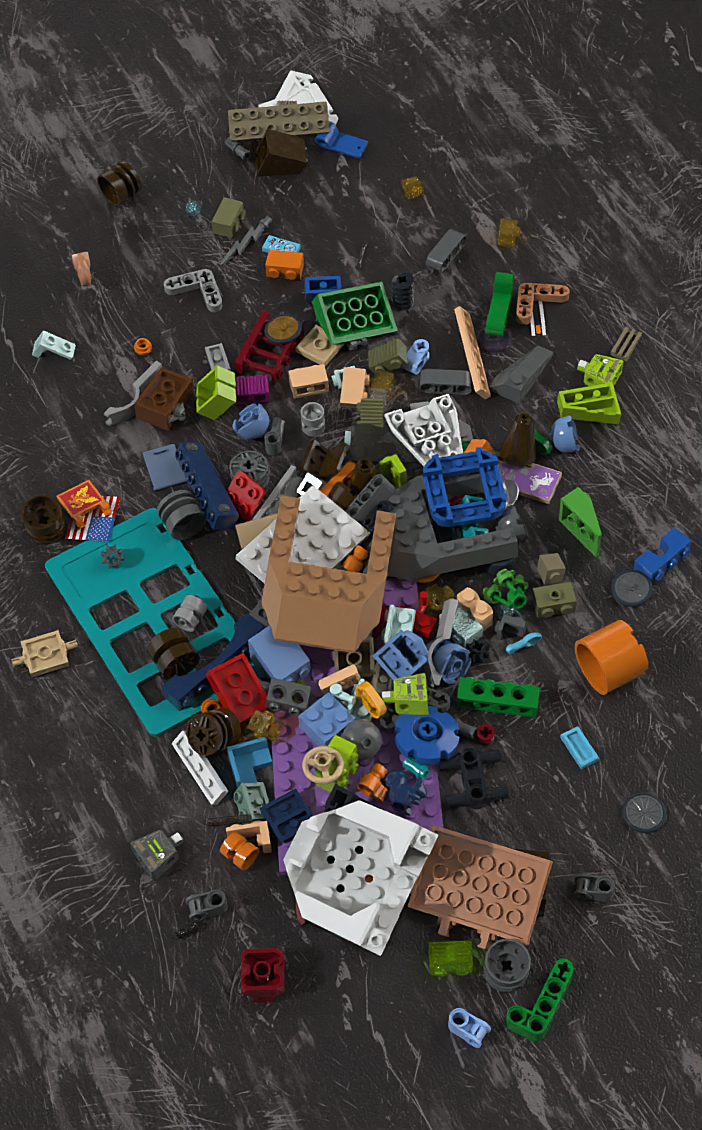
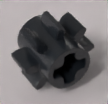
M473 639L471 644H466V649L470 652L469 657L472 663L480 662L482 664L484 658L489 659L488 651L490 645H485L484 639Z

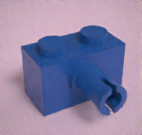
M340 276L305 277V301L312 302L317 294L341 290Z

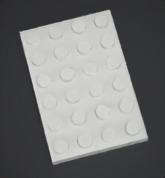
M313 485L299 497V514L290 562L335 569L354 551L357 545H360L369 537L370 532H367V529ZM276 519L236 555V560L264 584Z

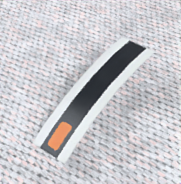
M533 301L532 336L546 335L542 301Z

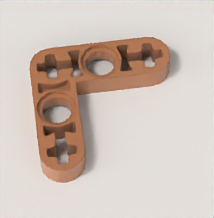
M521 284L518 290L516 321L520 324H529L531 322L533 301L566 302L569 299V288L563 285ZM546 291L548 294H541L540 292ZM528 302L529 305H522L521 303Z

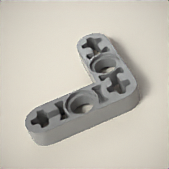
M208 269L171 277L164 281V289L168 295H176L200 288L209 311L218 312L223 307L222 298L213 273ZM187 280L193 281L191 284H185L184 282ZM209 288L214 289L211 293L206 292Z

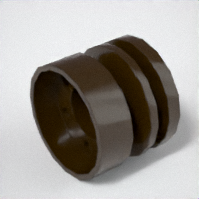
M123 160L117 162L110 170L104 171L97 177V183L101 192L115 206H119L128 199V196H133L142 189L138 174L130 164Z
M49 495L34 496L26 501L21 515L29 537L34 542L43 545L52 544L61 539L66 530V523L59 502Z
M221 707L194 715L188 722L186 736L188 743L196 753L208 756L227 750L229 746L236 745L241 737V726L238 718L231 710Z

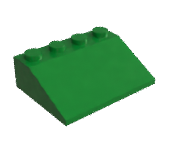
M383 282L317 294L312 301L316 318L331 345L398 331Z

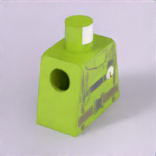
M596 354L590 363L580 360L577 370L585 373L584 383L588 386L612 382L614 386L622 373L623 360Z
M425 673L395 679L393 681L394 691L382 692L384 703H395L397 714L429 715Z

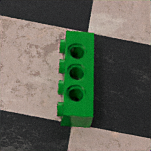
M460 677L457 708L536 718L540 687H535L531 684L519 685L513 682L502 683L490 679L478 680L473 677Z

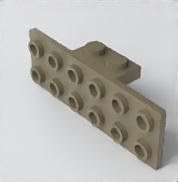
M326 101L228 110L231 142L260 140L267 129L294 136L330 133Z

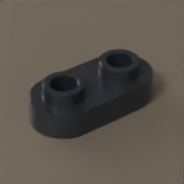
M387 500L378 502L363 521L362 526L368 530L367 532H370L369 535L374 533L377 511L394 512L393 505Z

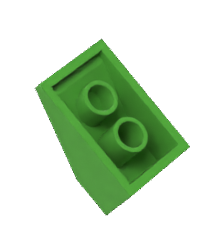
M577 487L561 498L559 521L597 557L599 556L602 533L590 496Z

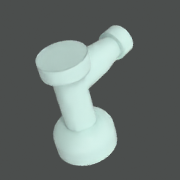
M333 684L330 687L331 694L344 707L347 701L350 704L355 703L356 697L342 691L340 684Z

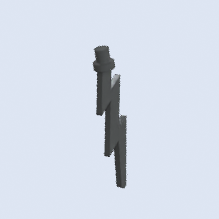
M269 216L261 219L255 231L252 226L240 244L237 240L221 261V267H224L237 251L240 256L252 238L256 242L264 229L269 227L272 219Z

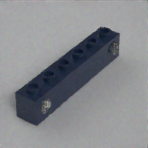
M180 442L178 449L175 451V458L182 472H184L201 509H203L207 521L213 530L234 529L239 514L201 442Z

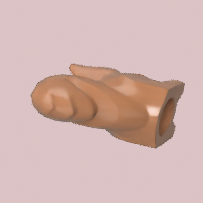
M88 252L73 254V264L81 286L91 285V264Z

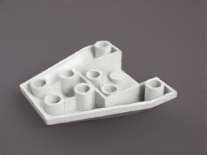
M449 394L433 398L429 405L405 413H403L402 409L384 415L391 431L423 466L435 454H439V457L463 454L457 410Z

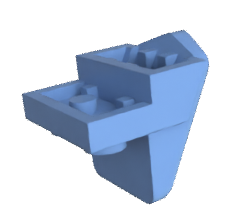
M400 630L373 657L388 675L395 680L412 676L428 661V650L422 638L409 630L404 632Z

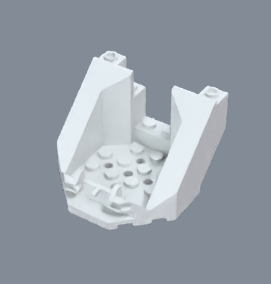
M359 800L302 821L283 859L302 918L381 956L399 918V914L438 835L416 823ZM357 846L363 847L361 854L355 852ZM330 855L335 858V862L332 864L327 862V857ZM348 865H352L354 867V871L352 873L346 872V867ZM368 874L373 876V881L370 883L365 881V876ZM339 884L345 887V890L341 893L336 890Z

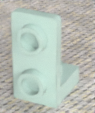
M43 331L35 341L32 355L39 358L43 352L45 353L49 350L71 360L76 345Z

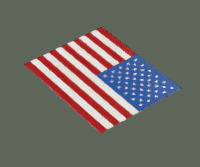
M102 496L109 503L112 513L105 516L101 508L98 507L82 515L85 527L78 529L72 518H70L65 539L109 541L120 497Z

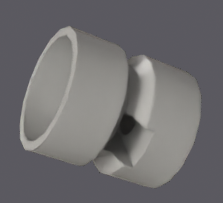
M309 402L301 408L302 430L308 436L321 435L325 430L324 408L316 402Z
M187 595L180 605L181 608H178L172 620L179 628L192 632L198 625L199 619L206 612L207 605L198 597Z

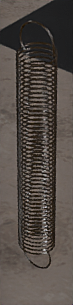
M250 814L224 817L226 819L218 817L220 818L218 820L214 818L207 819L209 824H213L208 825L209 827L248 823L253 820L252 816H249Z

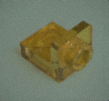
M417 176L401 180V186L407 199L423 195L424 184L422 181H419Z

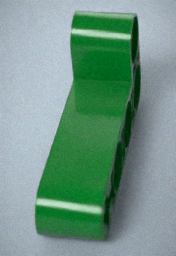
M496 272L494 293L486 322L485 335L504 336L513 295L514 274Z
M559 959L554 964L532 1011L518 1005L509 1008L506 1017L508 1029L535 1042L545 1037L572 980L574 967L571 961ZM565 970L561 980L559 978L560 972ZM554 987L559 989L560 992L552 993L549 989ZM542 1006H547L551 1009V1011L543 1012L540 1008ZM519 1016L522 1020L519 1022H515L511 1019V1017ZM539 1025L542 1030L534 1031L531 1026Z

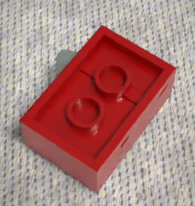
M244 653L206 673L205 676L222 707L231 710L238 718L240 724L269 709V707H265L270 684L257 678Z

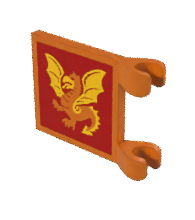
M90 480L56 496L78 529L85 527L82 515L98 507L101 508L105 516L112 513L109 503L104 500Z

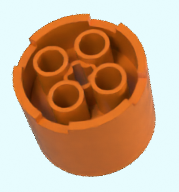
M617 620L575 643L576 657L583 674L591 686L602 695L645 674V670L648 669V659L643 645L638 644L636 638L631 634L633 629L623 620Z

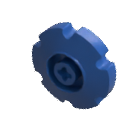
M428 706L429 715L401 714L396 721L394 733H396L394 740L396 747L406 758L412 756L416 759L415 762L420 764L433 765L438 764L440 758L449 759L455 753L459 742V736H457L459 727L453 717L447 712L439 713L437 711L438 708L434 706Z

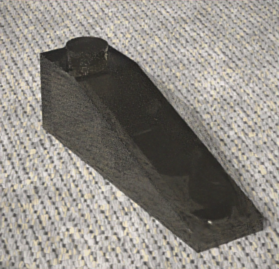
M352 424L350 461H359L362 458H368L371 461H381L385 457L396 454L401 462H419L393 432L371 424Z

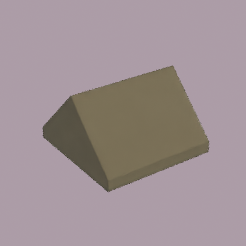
M367 637L355 653L334 650L335 673L354 664L360 677H373L375 668L373 637Z

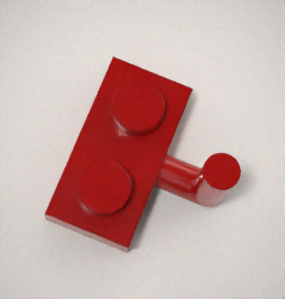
M422 591L420 592V604L415 614L413 632L429 638L437 623V618L424 614L428 605V594Z

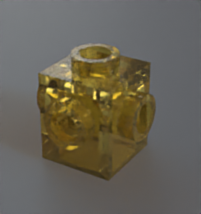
M256 710L247 728L253 731L252 735L258 739L266 737L275 742L283 723L275 719L276 715L267 710L264 713Z

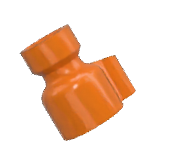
M357 545L354 549V554L348 555L341 566L348 571L359 573L363 568V560L367 559L370 553Z
M374 763L370 768V773H365L357 783V788L363 794L374 797L378 802L382 803L389 793L388 789L380 782V779H384L388 773L387 769L379 763Z

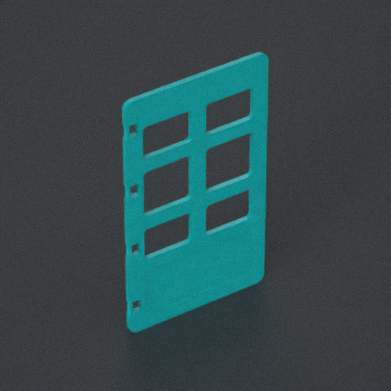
M150 508L114 526L109 541L87 540L49 559L45 563V568L151 736L156 737L199 714L201 705L206 699L213 698L218 702L219 700L211 685H209L204 693L197 695L189 706L183 707L180 711L168 700H164L152 707L149 706L137 687L161 674L157 665L151 662L132 673H128L110 643L146 624L151 627L155 635L169 629L161 617L180 607L187 595H193L201 599L207 605V610L218 625L214 630L190 642L198 654L223 640H228L230 643L235 633L234 624L236 622L225 609L223 603L195 565L180 540L173 539L168 530L164 533L160 532L158 527L163 525L167 530L166 525L158 516L157 509ZM116 544L118 550L123 549L121 556H124V561H119V567L115 565L109 569L107 563L102 564V559L105 557L101 556V551H106V545L111 547ZM173 567H179L190 585L157 603H152L140 585ZM192 567L195 573L189 575L186 569ZM125 592L128 593L138 607L139 612L105 630H101L91 616L90 610ZM219 609L224 614V616L218 618V616L215 613V611ZM250 661L249 663L257 678L264 680L266 677ZM194 668V669H193L190 673H188V674H191V673H193V672H196V669Z

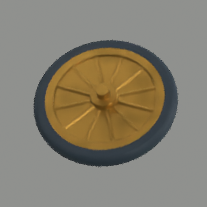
M279 315L267 323L265 335L273 343L286 344L295 340L300 335L302 324L293 315Z

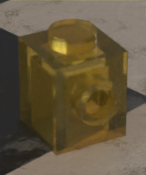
M501 218L498 231V245L515 247L516 237H520L521 227H518V220Z
M376 371L375 377H372L370 381L372 399H384V401L390 402L394 388V373Z

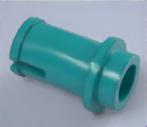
M411 756L406 758L403 762V767L415 774L417 779L422 778L424 780L430 772L428 766L416 763V760Z

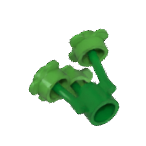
M503 569L497 573V577L493 580L495 584L490 588H484L483 601L487 604L501 602L509 609L512 607L520 609L528 600L524 592L528 589L529 585L523 580V575H517L514 578V570L508 571ZM497 583L501 587L510 588L507 594L508 601L501 598V592L498 590L499 586L496 585Z

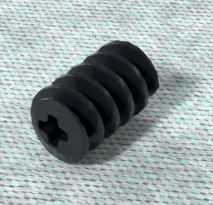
M407 272L396 275L392 279V303L397 308L410 309L414 305V278L412 274Z

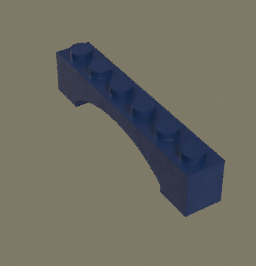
M247 613L234 624L235 633L226 649L214 661L196 672L179 677L175 674L161 686L163 697L179 711L183 707L189 706L192 700L197 695L204 693L210 685L205 676L206 673L242 653L247 656L249 653L248 640L264 630V626Z

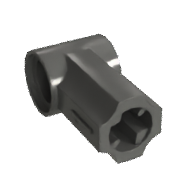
M273 417L270 420L267 434L264 437L266 453L272 456L278 455L282 451L281 444L285 428V421L277 417Z

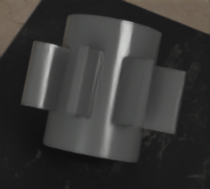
M116 544L111 547L106 545V551H101V556L105 557L102 559V564L107 563L109 569L115 565L119 567V561H124V556H121L123 549L118 550Z

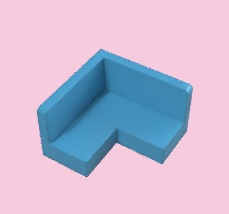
M266 737L227 747L228 758L237 788L241 783H257L254 770L273 765Z

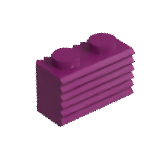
M256 375L254 377L239 376L235 378L236 402L234 405L270 402L267 375Z

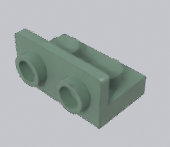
M241 783L234 793V802L237 804L239 815L250 814L249 816H252L253 821H266L259 809L269 803L264 783ZM250 821V822H248V823H242V824H243V825H245V824H251L253 821Z

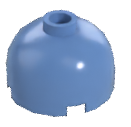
M254 403L239 413L241 416L239 420L235 419L233 422V429L237 434L251 440L258 437L261 438L267 433L270 420L263 406L259 403L257 406Z
M572 415L556 420L552 425L551 433H548L549 440L552 444L554 443L556 449L560 452L571 453L579 451V445L575 443L578 435L574 420H571Z
M448 643L436 650L432 663L436 671L442 675V681L454 684L457 682L454 680L459 675L463 677L467 673L471 664L470 652L456 643Z

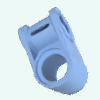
M423 339L416 340L407 352L408 363L402 365L401 368L416 375L419 374L429 359V343Z
M461 1008L454 1009L449 1015L448 1027L450 1031L464 1039L471 1046L480 1048L482 1039L486 1033L491 1031V1027L485 1021L476 1018ZM455 1018H461L464 1021V1023L461 1025H457L453 1022V1020Z

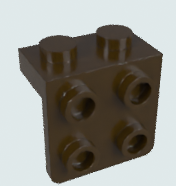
M315 439L310 441L299 471L305 476L307 473L316 474L323 480L338 474L342 468L343 459L347 455L349 445L342 443L328 450Z

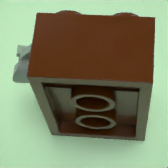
M160 368L134 404L136 419L165 430H169L175 420L183 421L185 419L184 407L194 394L193 379Z

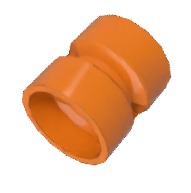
M236 831L225 839L220 848V853L228 860L233 859V864L243 871L254 863L260 852L251 842L246 843V838Z

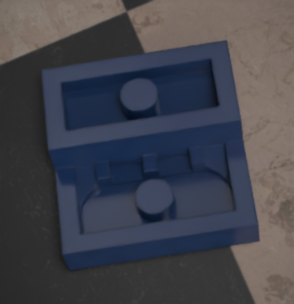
M296 788L259 808L280 843L295 836L302 821L308 820L313 816Z

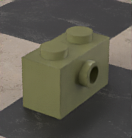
M571 582L533 588L532 601L537 618H548L553 615L569 614L575 611L576 598Z

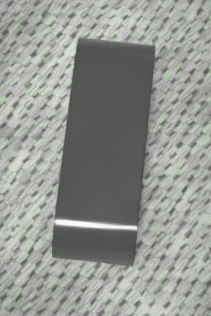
M449 229L428 255L426 265L443 272L463 248L467 236Z
M425 369L420 373L419 389L424 393L467 395L472 391L471 373L462 370Z
M382 474L374 476L349 505L346 513L362 525L365 518L378 502L390 498L394 492V486Z

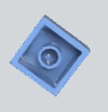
M330 692L298 716L299 728L318 747L328 746L334 735L340 737L346 728L345 726L349 722L356 720Z

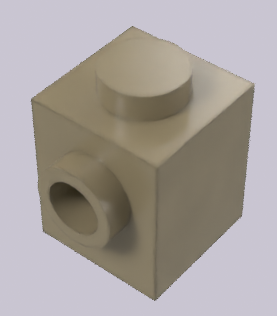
M559 554L540 555L537 571L544 585L563 583L566 568Z

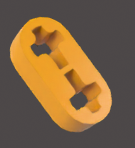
M365 681L356 686V695L372 717L377 719L387 712L384 701L369 682Z

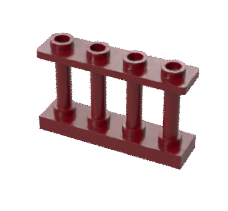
M263 310L234 362L236 374L243 375L245 370L250 368L270 374L272 384L276 385L278 379H281L285 366L289 365L292 353L296 352L295 347L298 345V341L302 340L304 330L302 328L300 335L289 343H273L265 335V327L270 321V314ZM265 342L284 348V350L279 355L259 349L258 346L260 343ZM258 355L277 361L274 368L252 362L251 359L253 356Z

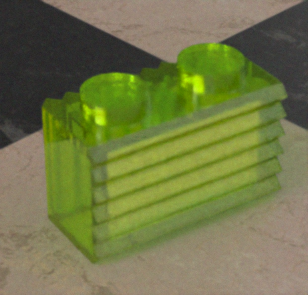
M472 941L428 942L430 974L434 973L436 976H445L447 973L456 972L457 975H467L469 972H473Z

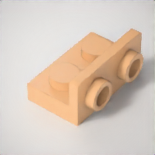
M353 664L319 680L318 684L325 695L330 692V687L333 684H340L342 691L358 684L361 677L356 666Z

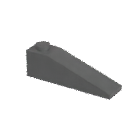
M536 346L496 375L489 386V390L520 404L554 352L541 346Z

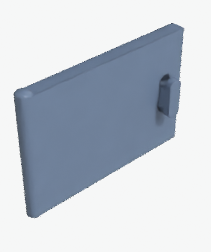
M174 444L142 452L154 491L187 482V478L175 458L176 448Z

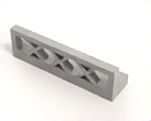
M290 466L252 520L278 513L281 495L295 498L301 496L297 490L304 479L297 476L295 466Z

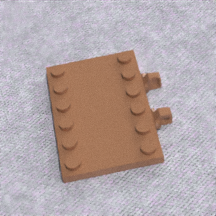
M432 825L431 832L437 834L438 837L415 881L408 907L438 916L437 922L441 923L438 934L450 937L448 934L449 930L453 928V925L457 926L458 923L478 929L477 933L481 934V943L477 947L488 950L492 940L496 941L497 936L514 939L522 944L529 945L553 861Z

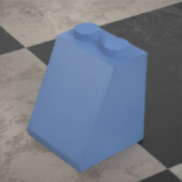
M270 626L248 640L251 662L270 683L272 677L295 682L299 678L307 676L311 671L310 660L299 644L275 641Z

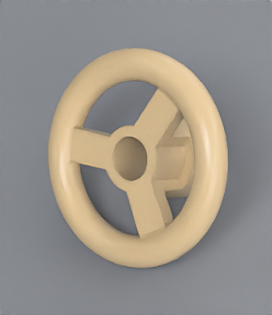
M319 746L311 749L305 755L302 762L305 776L310 781L318 784H328L335 781L341 775L344 768L341 754L328 746ZM336 758L338 763L337 770L330 776L328 768ZM308 766L317 767L318 770L322 771L323 778L314 776Z

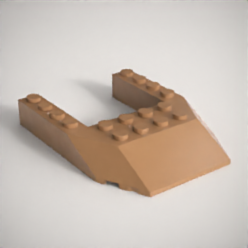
M281 495L261 603L263 610L266 612L269 626L272 629L274 640L355 653L360 644L366 640L369 633L380 621L396 513L377 511L367 574L290 562L300 498Z

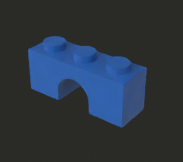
M675 527L672 528L661 538L659 549L665 554L656 555L648 549L635 560L633 570L643 572L649 577L651 583L655 580L659 581L668 569H673L681 558L684 559L689 555L691 540Z

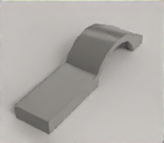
M155 361L133 383L135 398L130 404L124 407H109L104 416L110 417L106 421L108 426L129 420L136 415L134 404L159 369L162 368L161 363Z
M452 598L444 602L436 639L426 645L428 661L422 667L428 681V687L434 688V685H440L442 675L433 666L432 652L437 643L450 639L458 600Z

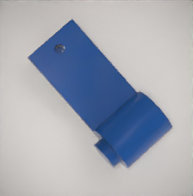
M329 121L330 133L317 134L314 139L321 147L358 159L361 158L368 145L366 140L340 133L336 124Z

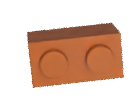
M269 250L265 264L266 277L301 280L304 267L303 253Z

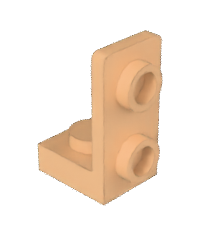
M258 820L245 825L234 824L226 828L227 837L235 831L243 837L257 836L258 847L263 846V853L272 852L267 821L262 822Z

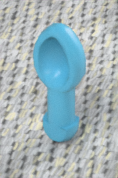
M536 632L530 633L522 640L512 645L509 644L506 647V652L514 654L515 651L523 647L534 646L542 639V635Z

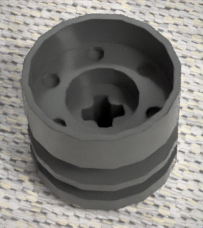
M248 450L240 452L233 457L229 466L231 482L238 471H244L265 489L266 495L270 489L269 465L263 454Z
M178 490L170 493L157 506L158 516L175 540L191 538L206 524L205 514L187 490Z
M505 938L493 943L485 956L483 972L486 981L499 992L509 993L518 990L528 978L531 964L529 952L522 943L514 939ZM507 965L510 966V970H508V969H507L506 971H503V970H502V969H503V966H504V967H506Z

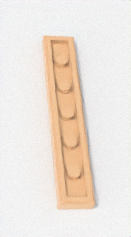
M459 306L454 310L474 389L478 395L486 400L491 397L472 320L470 314Z

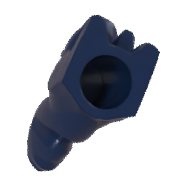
M392 770L386 774L384 780L386 786L390 788L389 798L394 811L410 816L412 804L419 806L421 798L427 797V790L423 784V779L420 778L414 786L407 785L408 779L404 772Z

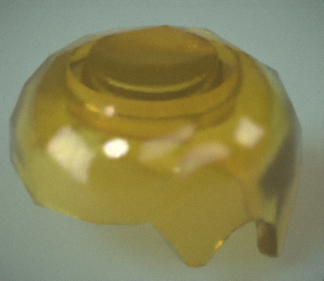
M435 584L425 589V592L428 594L427 607L434 611H442L444 602L455 597L454 591L447 585L439 588Z

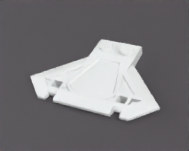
M290 71L276 98L258 105V107L276 106L277 101L296 100L297 104L326 101L329 121L335 124L338 121L336 114H330L333 112V109L318 85L310 83L313 81L312 76L300 72Z

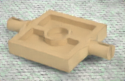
M59 630L21 641L23 656L11 660L13 667L25 663L29 668L31 677H35L69 666L67 650L78 648L76 639L64 643L60 637Z

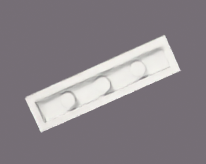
M182 730L172 745L211 805H217L227 794L228 790L206 756L199 755L191 748L186 736V730Z

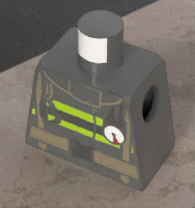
M158 830L132 841L130 845L134 855L151 879L155 881L177 862L179 858L175 848L183 844L184 841L178 832L167 838L162 830Z

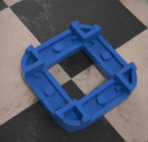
M477 447L475 452L439 457V454H435L423 466V482L430 514L438 526L453 527L490 521L501 517L504 513L506 493L504 492L496 455L483 450L482 447ZM479 471L486 500L450 506L443 477Z

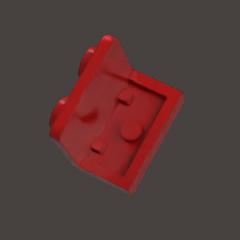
M238 471L227 489V493L239 516L248 522L257 514V507L265 495V489L244 471Z

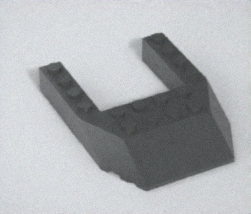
M479 471L443 477L448 500L457 495L465 496L484 492ZM423 475L417 476L396 488L387 500L393 505V513H396L386 578L390 576L397 577L401 581H408L519 557L518 541L513 528L437 544L425 505L428 504ZM369 535L359 545L369 553L371 551L373 535ZM370 555L362 562L364 574H367Z

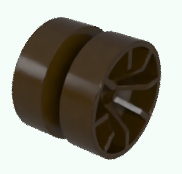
M177 627L160 632L147 646V653L166 680H170L175 674L178 677L187 675L197 666L200 659L199 654L193 645L190 644L183 630Z

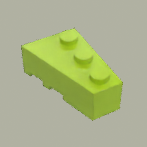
M613 382L559 391L557 404L561 418L572 415V419L619 425L621 411Z

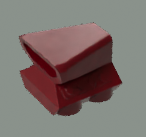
M265 948L246 949L241 952V994L251 996L254 1003L275 1002L276 995L284 993L285 960L283 950Z

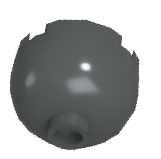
M515 504L507 506L502 516L497 518L498 526H495L496 531L513 528L518 542L530 538Z
M357 719L345 726L346 728L340 737L357 745V754L359 755L357 760H369L380 751L382 735L378 727L372 722Z

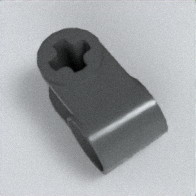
M586 873L575 875L576 891L573 893L575 899L608 902L613 898L615 884L612 878ZM608 887L610 890L602 891L600 888Z
M221 890L191 895L185 900L186 904L189 905V920L192 922H199L222 915L228 909L225 894ZM216 900L222 901L219 905H213Z

